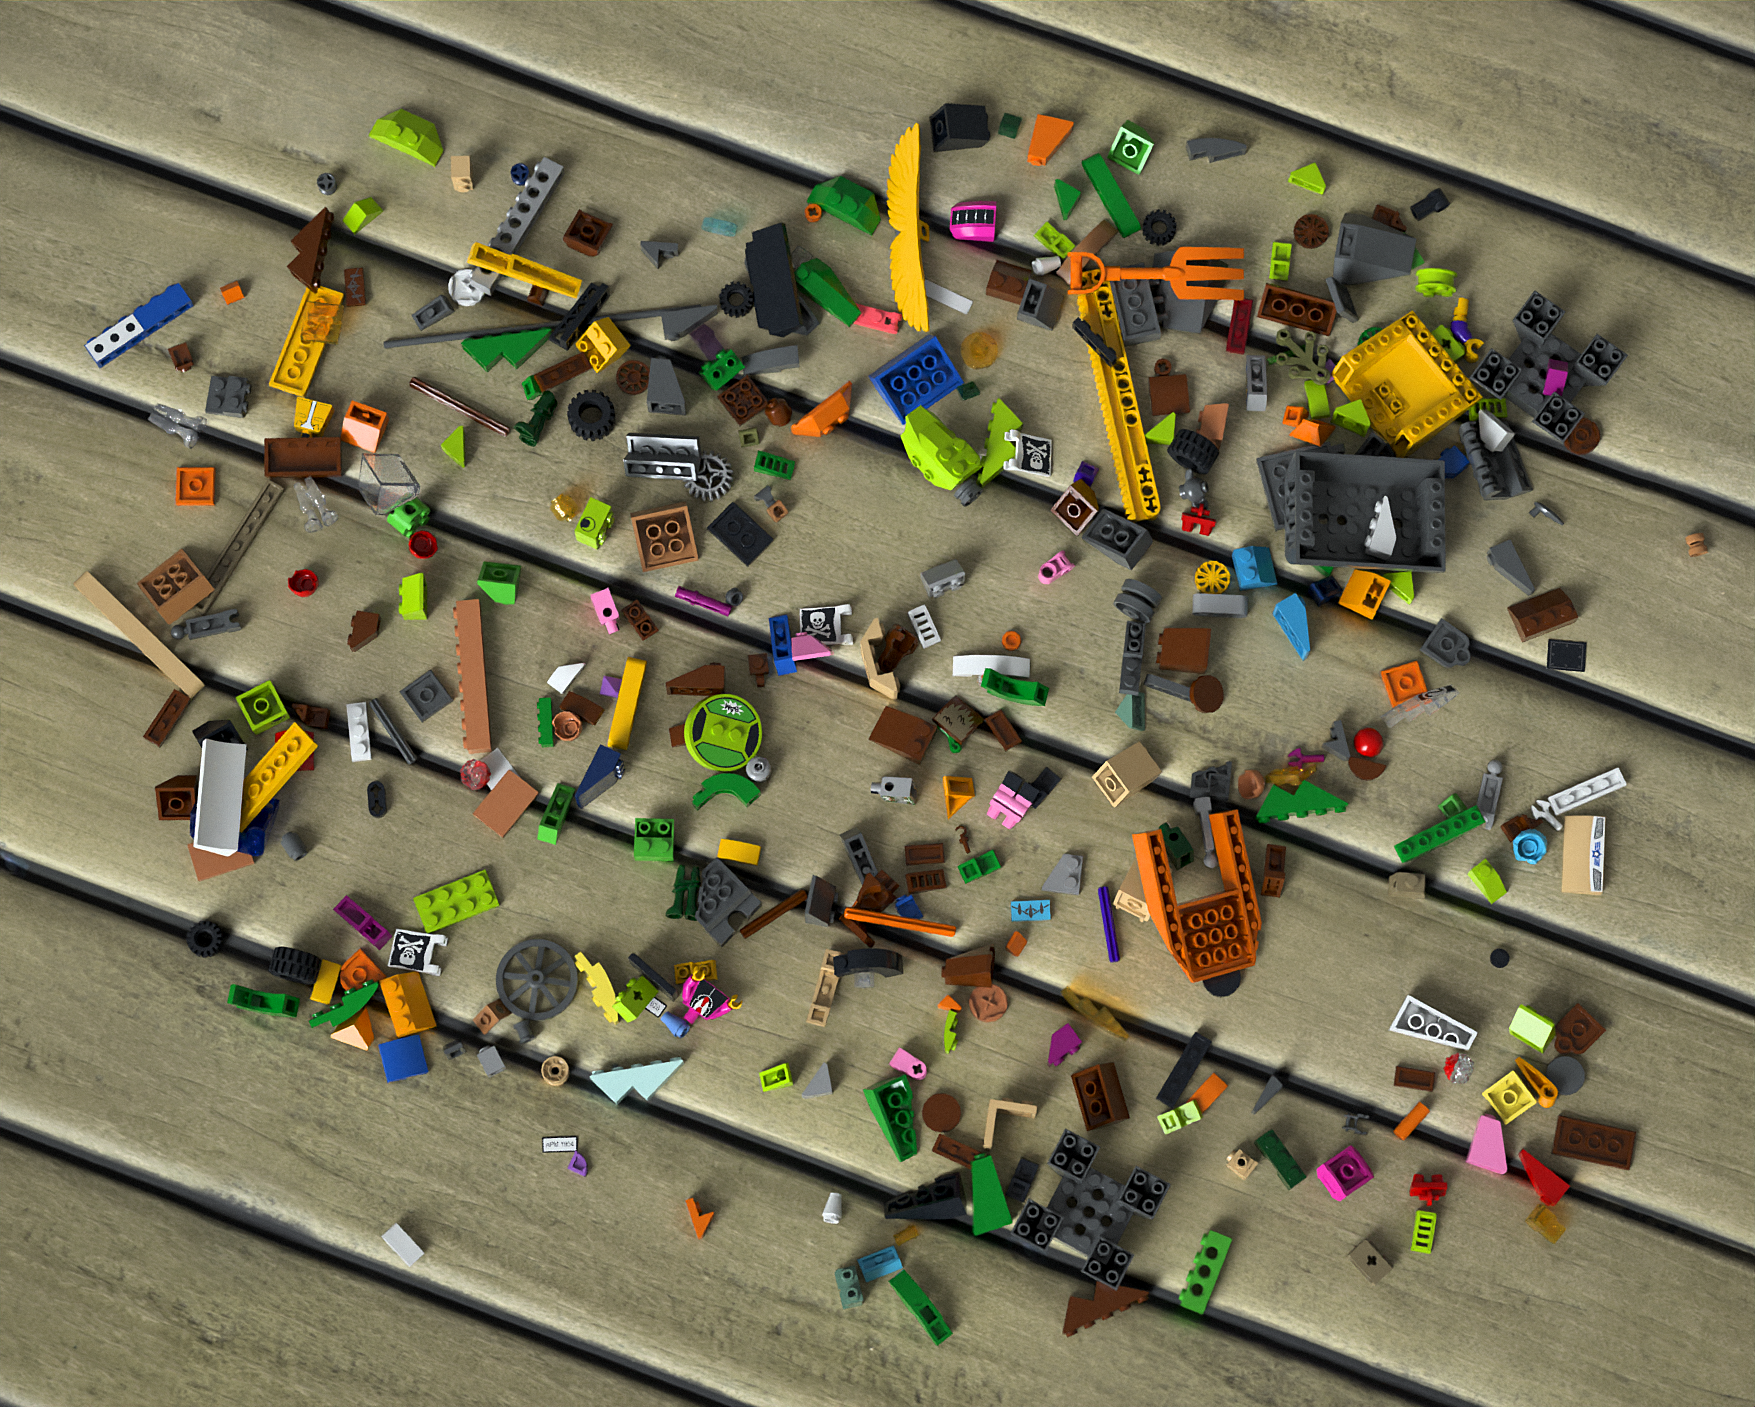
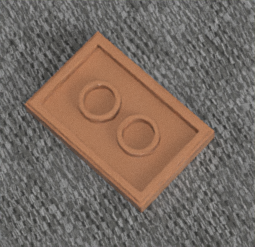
M508 770L473 812V815L504 838L536 799L539 792L511 770Z
M245 830L242 833L239 831L238 850L229 857L195 848L194 842L187 844L199 882L255 864Z

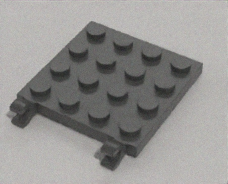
M1327 441L1321 447L1310 445L1256 458L1275 531L1285 529V478L1295 451L1345 454L1346 448L1344 443L1331 446L1330 441ZM1318 516V521L1326 519L1325 516Z

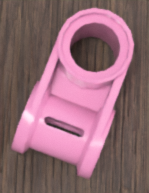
M1064 550L1060 551L1041 566L1038 578L1043 584H1050L1070 572L1075 565L1065 556ZM1043 571H1050L1052 576L1046 577L1043 575Z
M898 1048L889 1063L891 1067L914 1080H922L927 1075L925 1064L902 1048ZM921 1066L922 1073L915 1075L914 1068Z

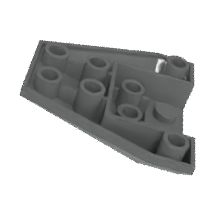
M1345 213L1339 230L1333 278L1343 285L1352 286L1410 275L1416 238L1365 215Z
M1176 250L1154 254L1153 267L1170 266L1171 259ZM1219 259L1186 261V265L1228 268V264ZM1159 279L1160 285L1154 286L1156 297L1162 295L1164 299L1163 303L1158 304L1160 314L1167 313L1168 320L1162 321V327L1200 334L1217 300H1179L1172 290L1170 281ZM1226 280L1186 281V286L1224 288Z

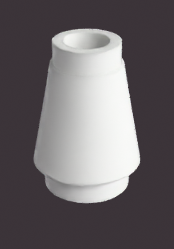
M1058 256L1036 258L1032 262V268L1036 276H1043L1061 267V261Z
M830 1193L822 1214L824 1221L839 1223V1219L842 1218L841 1194Z

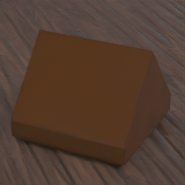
M532 285L527 301L543 306L549 290Z

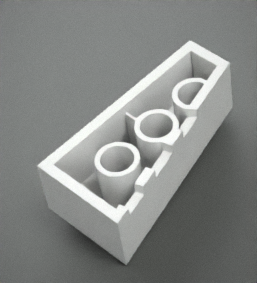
M1409 995L1406 996L1389 1028V1031L1463 1050H1469L1478 1033Z

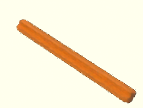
M847 907L844 911V917L852 920L953 937L956 933V927L948 924Z

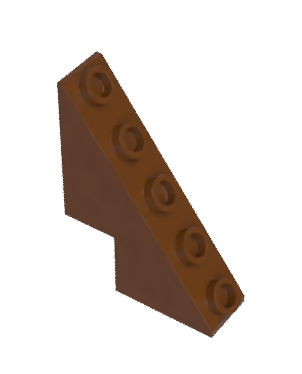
M326 206L291 240V243L300 254L286 266L293 277L314 294H317L318 288L321 286L320 278L321 273L324 271V258L328 253L327 244L328 239L331 238V224L334 222V213L329 212Z
M1097 1281L1093 1301L1073 1296L1069 1297L1062 1335H1066L1067 1338L1077 1334V1329L1083 1326L1085 1329L1096 1324L1095 1320L1102 1318L1104 1321L1114 1316L1112 1312L1118 1309L1123 1312L1131 1308L1130 1304L1135 1301L1142 1303L1149 1299V1292L1118 1286L1117 1290H1114Z

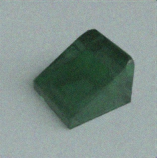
M1004 113L998 134L1015 139L1022 118Z
M973 381L956 388L962 401L981 394Z

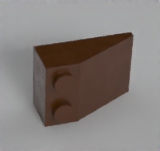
M712 662L710 665H704L666 682L667 695L711 696L725 694V666H721V663Z
M885 706L868 740L920 765L937 733V726L921 718Z

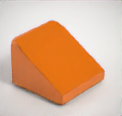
M1287 406L1282 423L1298 427L1303 419L1308 418L1309 412L1304 407Z
M1015 931L1005 949L1018 957L1027 944V940L1018 931Z
M947 995L937 1007L960 1013L962 1007L950 995Z

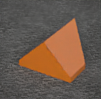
M1303 419L1302 423L1289 436L1321 447L1335 430L1336 426L1321 420Z

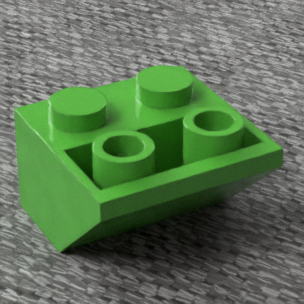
M635 818V861H674V819Z

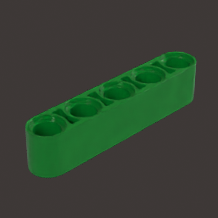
M1096 153L1082 160L1081 163L1084 171L1121 236L1126 238L1140 231L1141 226L1102 156Z

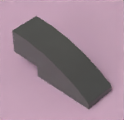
M1200 138L1188 140L1186 143L1189 161L1208 157L1209 163L1245 155L1247 149L1246 144L1220 138Z
M798 346L775 348L743 356L744 376L781 372L783 369L800 368Z

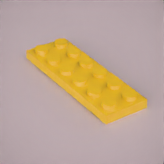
M320 286L317 294H314L306 287L270 379L269 386L304 398L306 397L345 297L344 293Z
M296 722L290 726L243 780L239 828L241 833L318 747L315 741Z

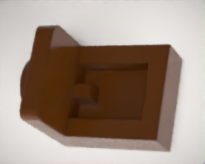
M186 342L168 348L176 371L180 370L183 373L192 369L191 366L194 365Z

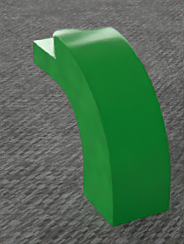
M985 668L981 687L993 696L1032 706H1045L1049 688L1039 682L1012 679L991 668Z
M731 773L718 774L709 777L701 783L704 791L700 790L693 796L692 805L698 811L714 796L727 793L736 796L746 807H749L761 796V791L743 776Z
M231 984L227 1004L237 1006L240 1009L293 1018L297 1017L300 998L287 994L261 992L236 984Z

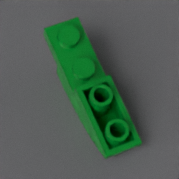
M371 979L363 983V987L358 990L353 987L345 991V996L341 998L344 1005H341V1002L330 1006L331 1010L326 1013L321 1010L312 1014L313 1018L309 1020L311 1028L329 1020L332 1026L335 1027L352 1017L374 995L380 985L379 980L374 982Z
M904 1269L888 1281L936 1346L953 1334L937 1308Z

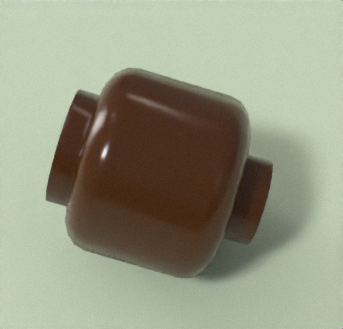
M773 398L767 402V407L765 408V414L772 425L782 427L791 421L793 413L786 400Z

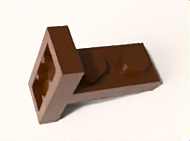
M1267 844L1264 877L1261 887V895L1280 898L1285 880L1286 846Z

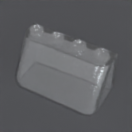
M362 453L359 491L375 515H385L415 499L420 494V483L417 482L415 476H413L399 454Z

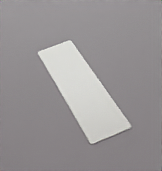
M925 279L928 297L964 314L968 313L973 301Z

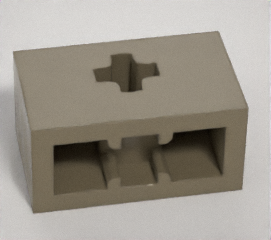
M1365 1239L1346 1257L1374 1286L1393 1268L1390 1266L1392 1264L1385 1255L1381 1256L1377 1252V1246L1371 1240L1368 1242ZM1367 1257H1368L1369 1259L1372 1258V1257L1375 1259V1261L1373 1262V1264H1371V1265H1368V1264H1367V1262H1368Z

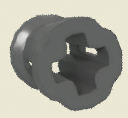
M529 1019L513 1025L520 1037V1044L536 1039V1035H533L530 1028Z

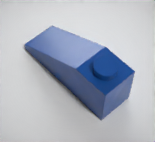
M782 615L769 618L773 658L778 676L797 672L796 661L792 659V637L788 616Z

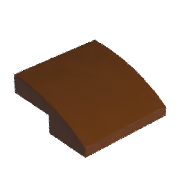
M1186 374L1148 377L1152 416L1168 415L1172 412L1175 414L1190 413Z

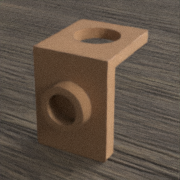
M498 999L486 1005L473 1021L485 1035L500 1020L510 1016L512 1012L506 1008L501 999ZM496 1005L500 1006L504 1013H500L496 1009Z

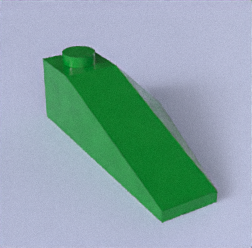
M818 258L802 263L794 272L797 290L848 327H851L862 314L831 267Z

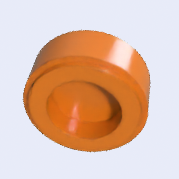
M1008 631L1003 635L1002 645L1006 650L1015 651L1020 647L1021 637L1017 632Z

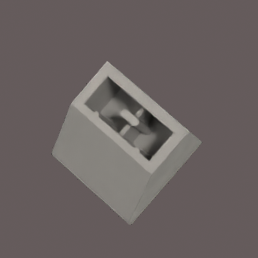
M954 559L921 572L920 578L928 597L934 596V598L943 596L944 592L948 590L956 591L962 588L965 582V573L958 561Z

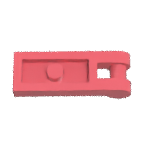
M855 303L862 314L853 324L897 334L899 329L897 327L898 322L902 318L901 314ZM886 319L891 320L889 325L885 324Z

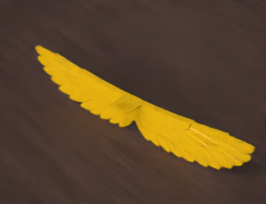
M915 123L913 129L908 127L905 136L901 135L900 143L896 144L895 155H891V166H889L891 180L887 179V197L889 198L887 205L890 208L888 215L891 218L889 223L893 228L901 231L890 246L892 250L890 253V259H892L890 269L892 270V290L895 291V302H898V311L902 313L905 321L908 320L910 327H915L919 332H921V329L929 332V306L920 239L926 242L929 241V226L927 223L919 220L921 145L920 125ZM922 226L925 228L926 231L925 236L922 233Z

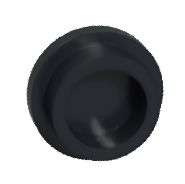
M1496 949L1490 955V962L1496 968H1504L1509 963V954L1504 949Z

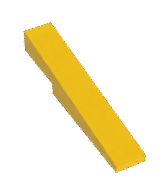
M478 242L472 245L467 263L573 298H577L582 280L518 255L506 254Z

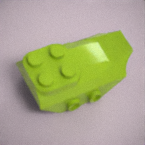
M920 405L905 417L906 427L901 435V439L911 463L918 467L924 474V477L931 481L933 485L953 490L983 467L979 455L964 439L957 438L955 433L949 430L933 412Z

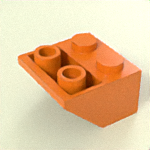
M352 400L344 418L341 441L376 453L390 420L388 414Z

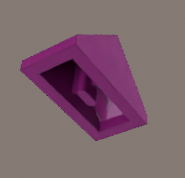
M1549 359L1543 395L1551 396L1555 392L1562 397L1568 374V362Z

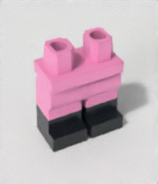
M1009 770L989 803L991 806L987 815L996 820L1001 812L1004 813L1007 817L1002 825L1012 829L1017 822H1021L1042 790Z

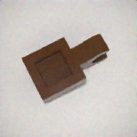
M767 653L748 655L750 675H756L757 688L765 687L763 674H769Z

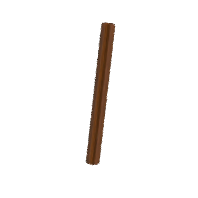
M416 377L411 379L410 387L504 437L509 434V426Z

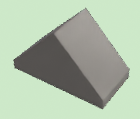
M826 1063L822 1064L802 1093L804 1099L832 1094Z

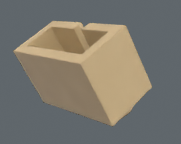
M451 156V179L454 189L459 192L473 190V166L470 156Z

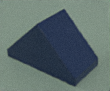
M1329 576L1312 583L1308 593L1318 607H1320L1343 590L1335 578Z

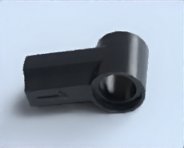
M1437 188L1430 192L1426 198L1412 205L1410 209L1414 218L1420 221L1434 212L1443 211L1450 205V202L1441 188Z

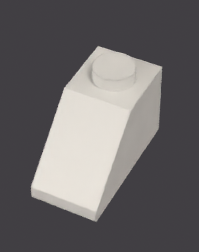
M1480 409L1478 412L1480 439L1485 442L1484 446L1490 451L1502 452L1515 433L1490 411Z

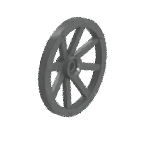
M544 939L526 940L512 947L501 959L496 973V988L503 1004L516 1016L526 1020L529 1019L530 1021H543L562 1013L572 1002L578 986L577 969L571 956L558 944ZM531 947H539L535 969H532L520 951ZM545 948L555 951L562 957L544 970H541ZM516 956L528 974L506 973L505 969L510 960ZM567 963L571 981L549 978L546 975ZM534 976L540 977L538 981H533ZM503 979L527 981L512 995L506 996ZM546 983L570 987L566 997L560 1004H558L547 989ZM531 987L529 1012L517 1008L512 1002ZM538 989H541L554 1007L552 1010L535 1013Z

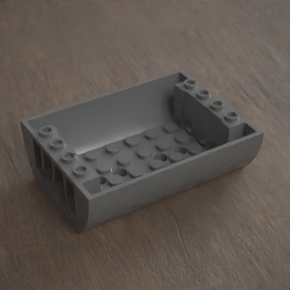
M1295 451L1285 478L1286 560L1294 565L1444 573L1446 571L1445 461ZM1384 496L1388 497L1392 520H1398L1401 524L1400 529L1394 528L1396 541L1392 555L1387 560L1366 554V546H1364L1366 537L1370 535L1372 530L1369 529L1370 522L1376 516L1374 511L1375 505ZM1318 516H1325L1327 524H1321L1318 521ZM1337 517H1343L1346 524L1343 526L1339 525Z

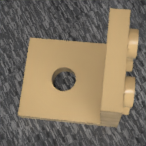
M1002 1098V1101L990 1099L982 1151L990 1152L996 1113L1034 1119L1037 1106H1034L1033 1102L1030 1101L1014 1103V1099Z

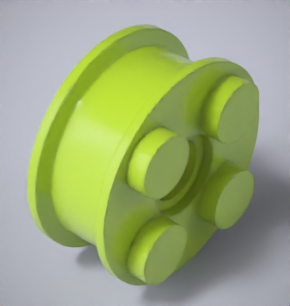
M1426 268L1416 271L1418 285L1415 286V290L1423 293L1424 297L1431 298L1434 295L1452 297L1453 293L1456 292V287H1454V279L1457 277L1456 272L1441 268Z

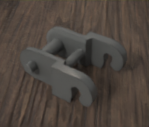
M1351 1113L1344 1115L1346 1117V1125L1342 1129H1346V1132L1352 1130L1354 1134L1367 1135V1132L1357 1129V1122L1359 1118L1369 1119L1370 1116H1364L1363 1114L1353 1116ZM1351 1118L1355 1119L1354 1128L1350 1127Z

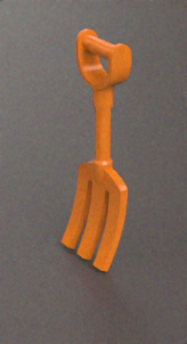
M1179 247L1171 259L1170 266L1120 268V266H1104L1100 258L1092 253H1067V257H1071V290H1068V295L1091 294L1099 289L1103 281L1163 279L1170 281L1172 290L1179 300H1244V290L1186 286V281L1244 279V269L1186 265L1188 260L1244 259V248ZM1082 257L1095 261L1101 273L1098 284L1087 290H1082Z

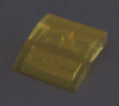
M307 301L300 334L301 340L338 345L344 305Z

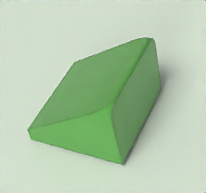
M1456 793L1438 805L1447 819L1467 809Z

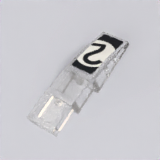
M1452 684L1432 689L1404 701L1380 717L1391 728L1404 717L1408 722H1411L1423 712L1428 716L1432 715L1460 693Z

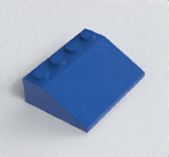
M928 334L868 376L902 425L906 424L905 417L918 406L922 405L927 409L964 384L936 336Z

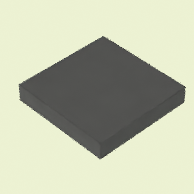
M429 670L399 691L422 723L453 702V699L432 670Z

